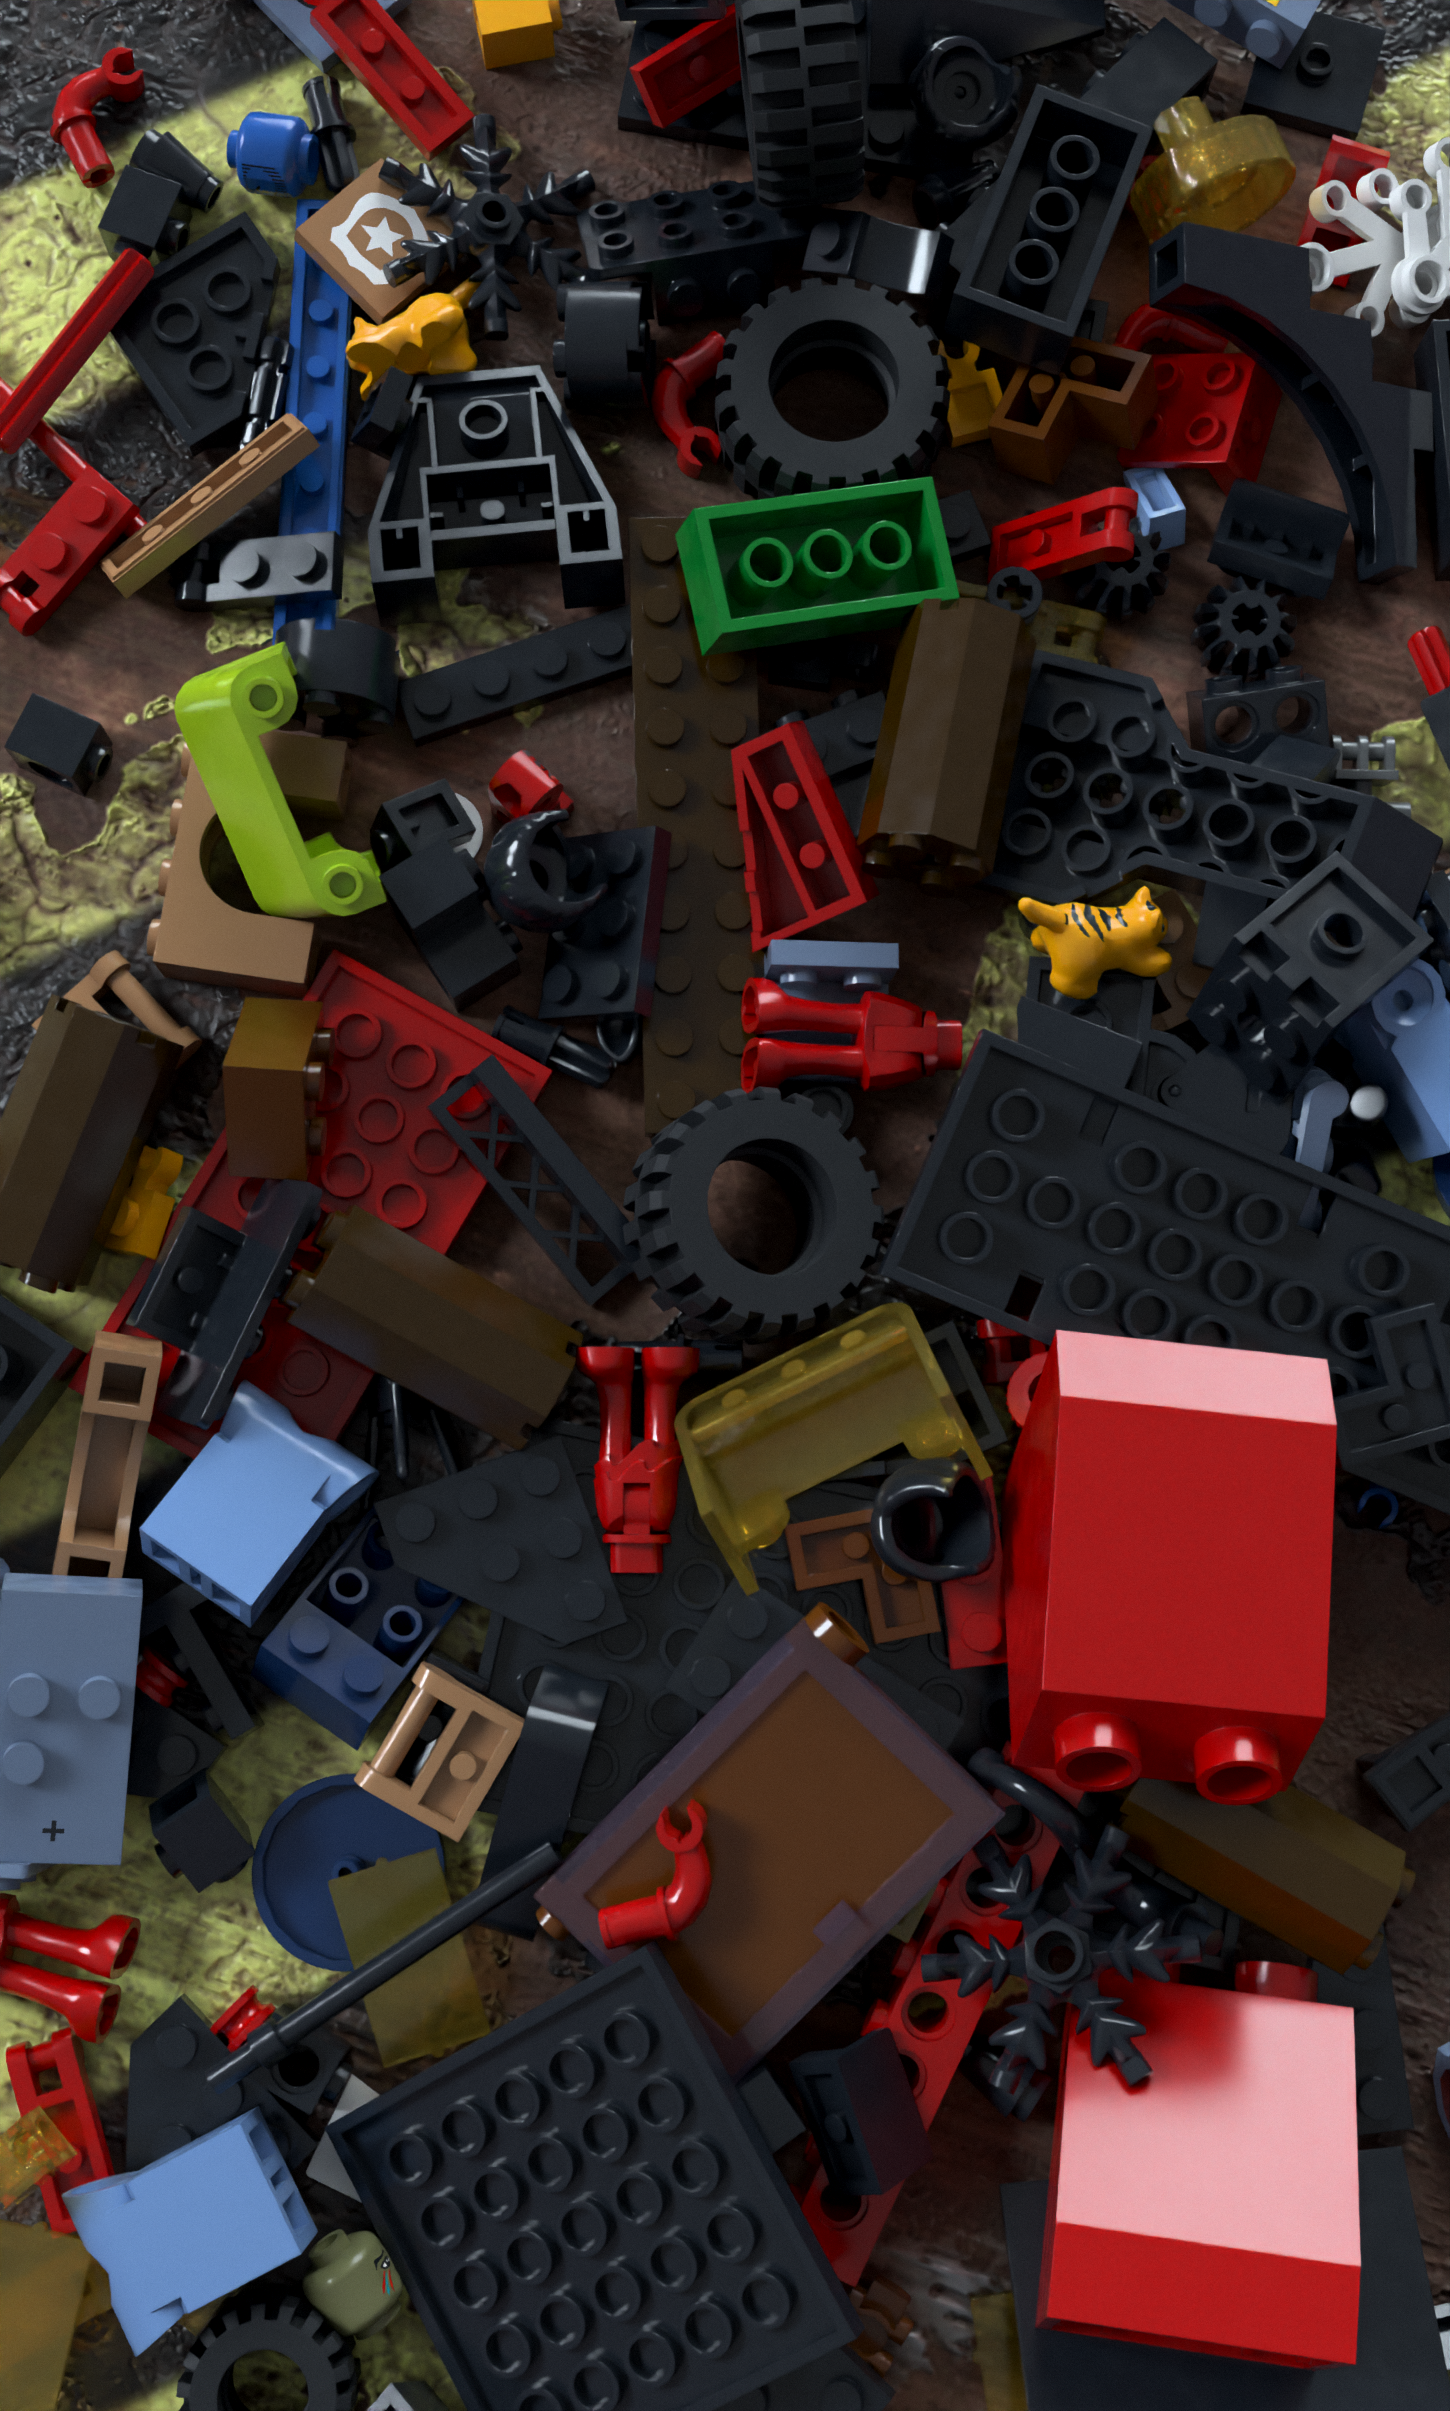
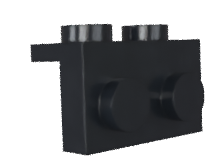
M1237 478L1233 481L1216 525L1207 562L1218 565L1224 573L1238 578L1241 575L1242 578L1266 579L1267 582L1275 584L1279 590L1287 593V595L1297 598L1311 596L1324 601L1333 580L1337 552L1349 526L1350 515L1243 478Z

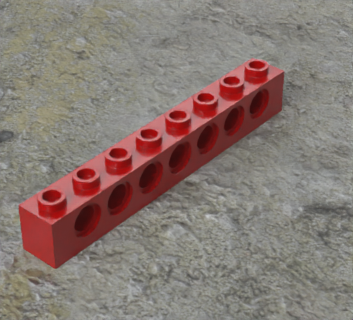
M1006 1741L1001 1754L1005 1756L1008 1766L1044 1783L1070 1802L1076 1809L1078 1808L1085 1791L1064 1784L1057 1777L1055 1769L1012 1765L1011 1742ZM975 1787L983 1792L982 1796L995 1808L996 1812L954 1853L944 1877L934 1874L929 1880L918 1907V1912L925 1914L924 1920L915 1939L905 1936L899 1944L889 1973L897 1978L886 2001L878 1997L875 1998L861 2028V2036H865L876 2028H889L898 2053L906 2055L916 2062L913 2073L907 2079L926 2133L993 1988L992 1978H990L974 1993L960 1998L957 1995V1991L962 1979L924 1983L921 1972V1956L923 1954L938 1953L937 1945L940 1938L946 1932L953 1929L967 1931L973 1936V1940L989 1950V1934L994 1935L1007 1949L1013 1948L1022 1928V1922L1003 1920L997 1917L1004 1910L1008 1909L1009 1906L987 1897L972 1896L966 1891V1883L970 1874L976 1869L983 1867L972 1852L974 1846L988 1836L995 1835L1013 1866L1016 1865L1022 1854H1028L1032 1864V1891L1042 1885L1060 1846V1843L1048 1827L1030 1811L1029 1823L1026 1829L1019 1835L1008 1837L996 1832L995 1820L998 1813L1007 1806L1021 1805L997 1789L985 1792ZM922 1992H934L944 1998V2006L941 2012L929 2020L917 2019L908 2012L911 2000ZM811 2133L802 2158L810 2163L799 2187L791 2183L788 2186L838 2279L856 2287L905 2179L883 2195H857L846 2204H831L821 2195L829 2181L813 2134Z

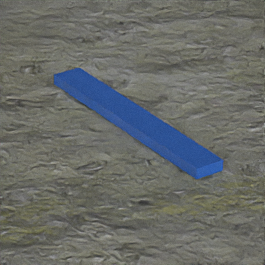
M297 199L295 231L330 200ZM296 241L294 246L289 342L294 346L295 352L291 369H288L287 372L289 381L286 390L285 414L291 413L310 430L320 446L282 476L278 536L335 531L343 538L351 367L346 359L345 349L349 340H352L355 301ZM339 599L274 605L272 646L275 645L276 631L291 621L316 618L315 629L335 630L336 619L339 618Z

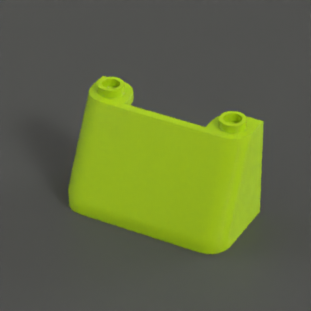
M285 641L195 676L184 683L175 700L174 711L177 723L252 895L259 907L273 917L292 919L353 915L386 902V893L378 877L382 875V872L372 849L361 853L347 850L337 844L331 832L305 842L303 841L260 741V735L275 730L288 722L296 710L298 694L293 676L297 674V670Z

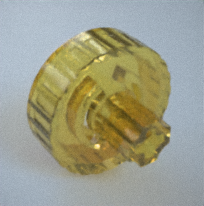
M1198 96L1180 99L1174 106L1162 111L1153 124L1165 152L1150 164L1141 177L1138 178L1130 194V203L1149 245L1183 221L1239 233L1266 215L1282 200L1294 183L1296 167L1272 119H1268L1264 115L1258 116L1253 114L1232 117L1228 120L1214 123L1205 102H1201Z

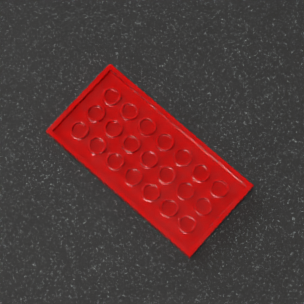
M333 949L302 1000L323 1002L324 1027L334 1028L335 1052L332 1066H325L323 1099L321 1102L316 1101V1117H326L327 1120L326 1149L324 1156L313 1157L308 1179L305 1181L322 1189V1196L318 1203L321 1206V1214L315 1229L306 1239L300 1241L290 1261L292 1275L296 1269H310L319 1253V1250L310 1246L327 1214L329 1212L334 1213L336 1210L345 1213L347 1208L352 1205L360 1207L448 1257L489 1185L426 1108L492 1054L535 1106L554 1076L553 1070ZM474 1086L446 1108L463 1130L489 1131L491 1107ZM499 1118L497 1133L513 1135ZM226 1127L170 1217L156 1260L183 1206L192 1207L240 1232L257 1194L267 1178L229 1176ZM471 1139L486 1157L487 1141ZM496 1142L494 1168L497 1171L512 1148V1143ZM145 1258L102 1331L159 1340L125 1324L156 1260ZM279 1296L271 1301L261 1322L264 1331L258 1348L250 1358L242 1361L232 1382L234 1385V1395L241 1382L246 1379L288 1408L293 1419L303 1432L334 1440L338 1443L371 1388L373 1377L377 1373L285 1323L284 1318L289 1309L278 1304ZM162 1341V1362L151 1422L147 1433L195 1460L216 1433H219L226 1413L219 1420L214 1421L207 1430H203L156 1411L159 1396L181 1353V1350ZM93 1346L68 1385L69 1388L83 1396Z

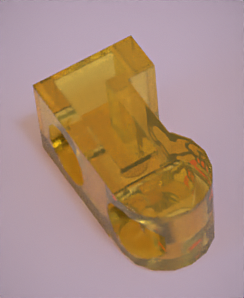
M40 2106L21 2117L0 2136V2206L4 2210L11 2207L14 2203L18 2205L27 2199L78 2154Z

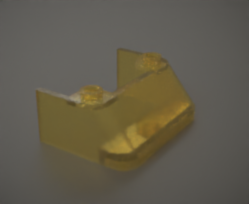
M899 1302L876 1307L694 1398L679 1411L674 1421L675 1431L700 1516L747 1596L759 1591L748 1552L753 1549L767 1547L781 1536L790 1518L786 1499L901 1442H904L910 1455L917 1459L949 1457L963 1446L981 1481L993 1475L964 1412L911 1307Z

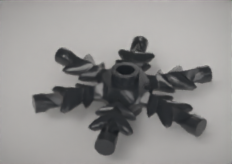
M479 114L472 119L475 147L468 144H461L459 146L461 154L474 170L462 171L467 181L477 188L475 194L469 199H461L455 196L452 182L449 178L444 186L441 187L434 173L425 163H420L417 175L390 156L384 161L378 178L389 185L407 191V193L399 197L398 201L400 204L410 207H430L425 216L427 218L447 214L454 222V229L449 236L434 230H427L426 233L431 241L415 239L401 241L400 245L410 255L384 264L383 272L387 282L393 288L406 283L421 272H424L425 283L432 285L438 279L445 262L454 273L457 268L458 255L466 253L473 262L482 266L468 280V282L481 283L470 298L468 307L471 310L484 307V333L486 340L506 341L509 338L506 308L514 312L522 310L520 302L507 286V284H519L514 275L504 268L505 262L513 256L525 258L531 277L534 276L539 267L546 281L555 292H557L558 284H562V280L569 284L573 282H600L591 278L588 269L573 264L574 261L582 256L580 251L566 248L550 249L555 238L547 237L533 241L526 230L531 220L544 225H554L549 214L559 216L577 215L579 210L569 201L593 193L595 191V182L587 169L572 174L556 184L554 173L548 171L542 177L535 194L528 183H526L522 201L512 202L507 194H501L499 188L512 177V174L500 173L509 161L512 149L510 147L496 149V118L490 114Z
M1106 1825L1092 1860L1082 1849L1076 1850L1074 1865L1078 1887L1064 1882V1889L1071 1906L1060 1915H1052L1041 1908L1046 1891L1045 1883L1032 1891V1864L1029 1855L1022 1854L1016 1865L1013 1866L995 1835L988 1836L972 1848V1852L993 1879L992 1882L978 1885V1891L993 1901L1009 1906L1008 1909L1004 1910L997 1917L1003 1920L1021 1921L1024 1929L1023 1940L1016 1947L1007 1949L994 1935L989 1934V1950L977 1941L957 1934L954 1937V1942L960 1953L923 1954L921 1956V1972L924 1983L962 1979L957 1991V1995L960 1998L971 1995L990 1978H992L993 1993L1000 1990L1010 1975L1020 1977L1026 1982L1028 1986L1027 2001L1008 2006L1004 2009L1018 2018L995 2031L988 2040L991 2046L1005 2047L988 2082L1011 2095H1014L1028 2059L1038 2070L1045 2069L1047 2055L1043 2030L1058 2037V2031L1050 2011L1062 2002H1069L1080 2009L1076 2036L1090 2027V2054L1094 2066L1100 2067L1109 2053L1130 2088L1148 2078L1154 2071L1130 2039L1145 2035V2026L1132 2018L1114 2012L1113 2010L1121 2006L1125 2000L1101 1996L1098 1989V1979L1105 1970L1114 1967L1128 1982L1133 1983L1132 1967L1156 1981L1167 1983L1170 1980V1975L1164 1963L1203 1962L1200 1934L1161 1937L1165 1926V1921L1161 1918L1147 1924L1132 1938H1130L1128 1923L1121 1927L1112 1942L1103 1940L1095 1934L1093 1930L1094 1916L1113 1911L1116 1908L1115 1905L1103 1899L1126 1886L1132 1879L1130 1872L1115 1871L1130 1842L1131 1836L1113 1826ZM1063 1949L1073 1951L1076 1959L1071 1968L1064 1973H1056L1052 1968L1053 1956Z

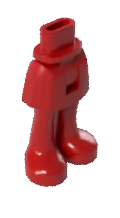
M749 977L745 983L742 995L741 1018L743 1029L747 1034H769L784 1031L851 1034V1045L848 1046L798 1043L775 1038L754 1037L750 1039L744 1048L741 1060L742 1090L746 1093L751 1092L757 1087L778 1088L786 1078L802 1075H829L855 1078L864 1092L880 1091L916 1082L923 1077H932L936 1070L958 1071L961 1068L962 1024L959 1020H938L934 1011L923 1012V1009L916 1004L880 992L865 991L859 1003L839 1004L790 996L773 980Z
M0 1893V1992L17 1995L53 2009L66 2017L69 2025L78 2037L87 2042L100 2045L108 2036L116 2019L121 2001L120 1986L106 1981L73 1978L13 1960L15 1947L29 1950L76 1965L92 1974L114 1980L126 1972L133 1959L140 1936V1919L118 1914L111 1915L92 1929L74 1928L52 1923L21 1912L16 1895Z

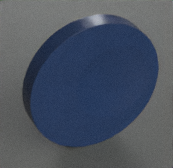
M357 1773L332 1775L303 1786L286 1798L275 1809L261 1831L252 1863L253 1895L261 1919L268 1931L293 1956L315 1967L331 1971L347 1972L356 1970L435 1917L446 1885L447 1860L440 1832L364 1790L354 1781Z

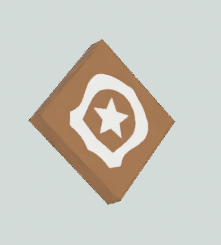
M382 158L296 229L294 240L378 325L386 323L429 286L425 283L424 272L419 273L406 283L395 288L387 282L383 272V265L394 259L410 255L400 245L401 241L411 239L431 241L426 233L427 230H434L447 236L452 233V230L439 216L434 218L425 217L430 207H410L399 203V197L407 193V191L389 185L378 178L384 163ZM459 254V255H458V260H459L461 257H463L464 254ZM446 262L439 276H441L447 269H449V266Z

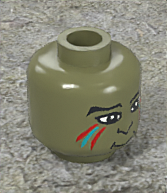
M338 2229L323 2237L310 2250L308 2256L312 2263L304 2274L302 2290L314 2309L325 2317L323 2322L330 2331L336 2329L343 2337L355 2335L357 2340H363L382 2330L397 2315L401 2308L398 2298L402 2294L404 2284L386 2249L374 2233L365 2230L346 2235L342 2229Z

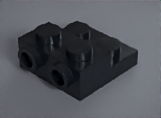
M854 688L835 697L830 703L832 707L830 711L810 718L807 710H798L781 717L773 725L774 729L790 722L804 721L856 841L859 835L886 703L882 690L867 696L864 688Z

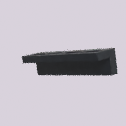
M493 1054L426 1108L588 1306L595 1303L629 1273L635 1272L631 1264L641 1258L637 1245H625L623 1226L629 1223L628 1219ZM473 1086L491 1107L488 1132L463 1130L446 1109ZM499 1118L513 1135L497 1133ZM471 1139L487 1141L486 1157ZM496 1142L521 1144L531 1156L529 1182L504 1180L494 1168ZM539 1167L554 1185L538 1183ZM512 1189L528 1190L527 1206L524 1205ZM537 1191L562 1194L571 1205L569 1232L545 1230L535 1218ZM580 1217L594 1234L579 1233ZM552 1238L568 1240L567 1256ZM578 1241L602 1243L618 1262V1265L593 1286L587 1282L575 1267Z

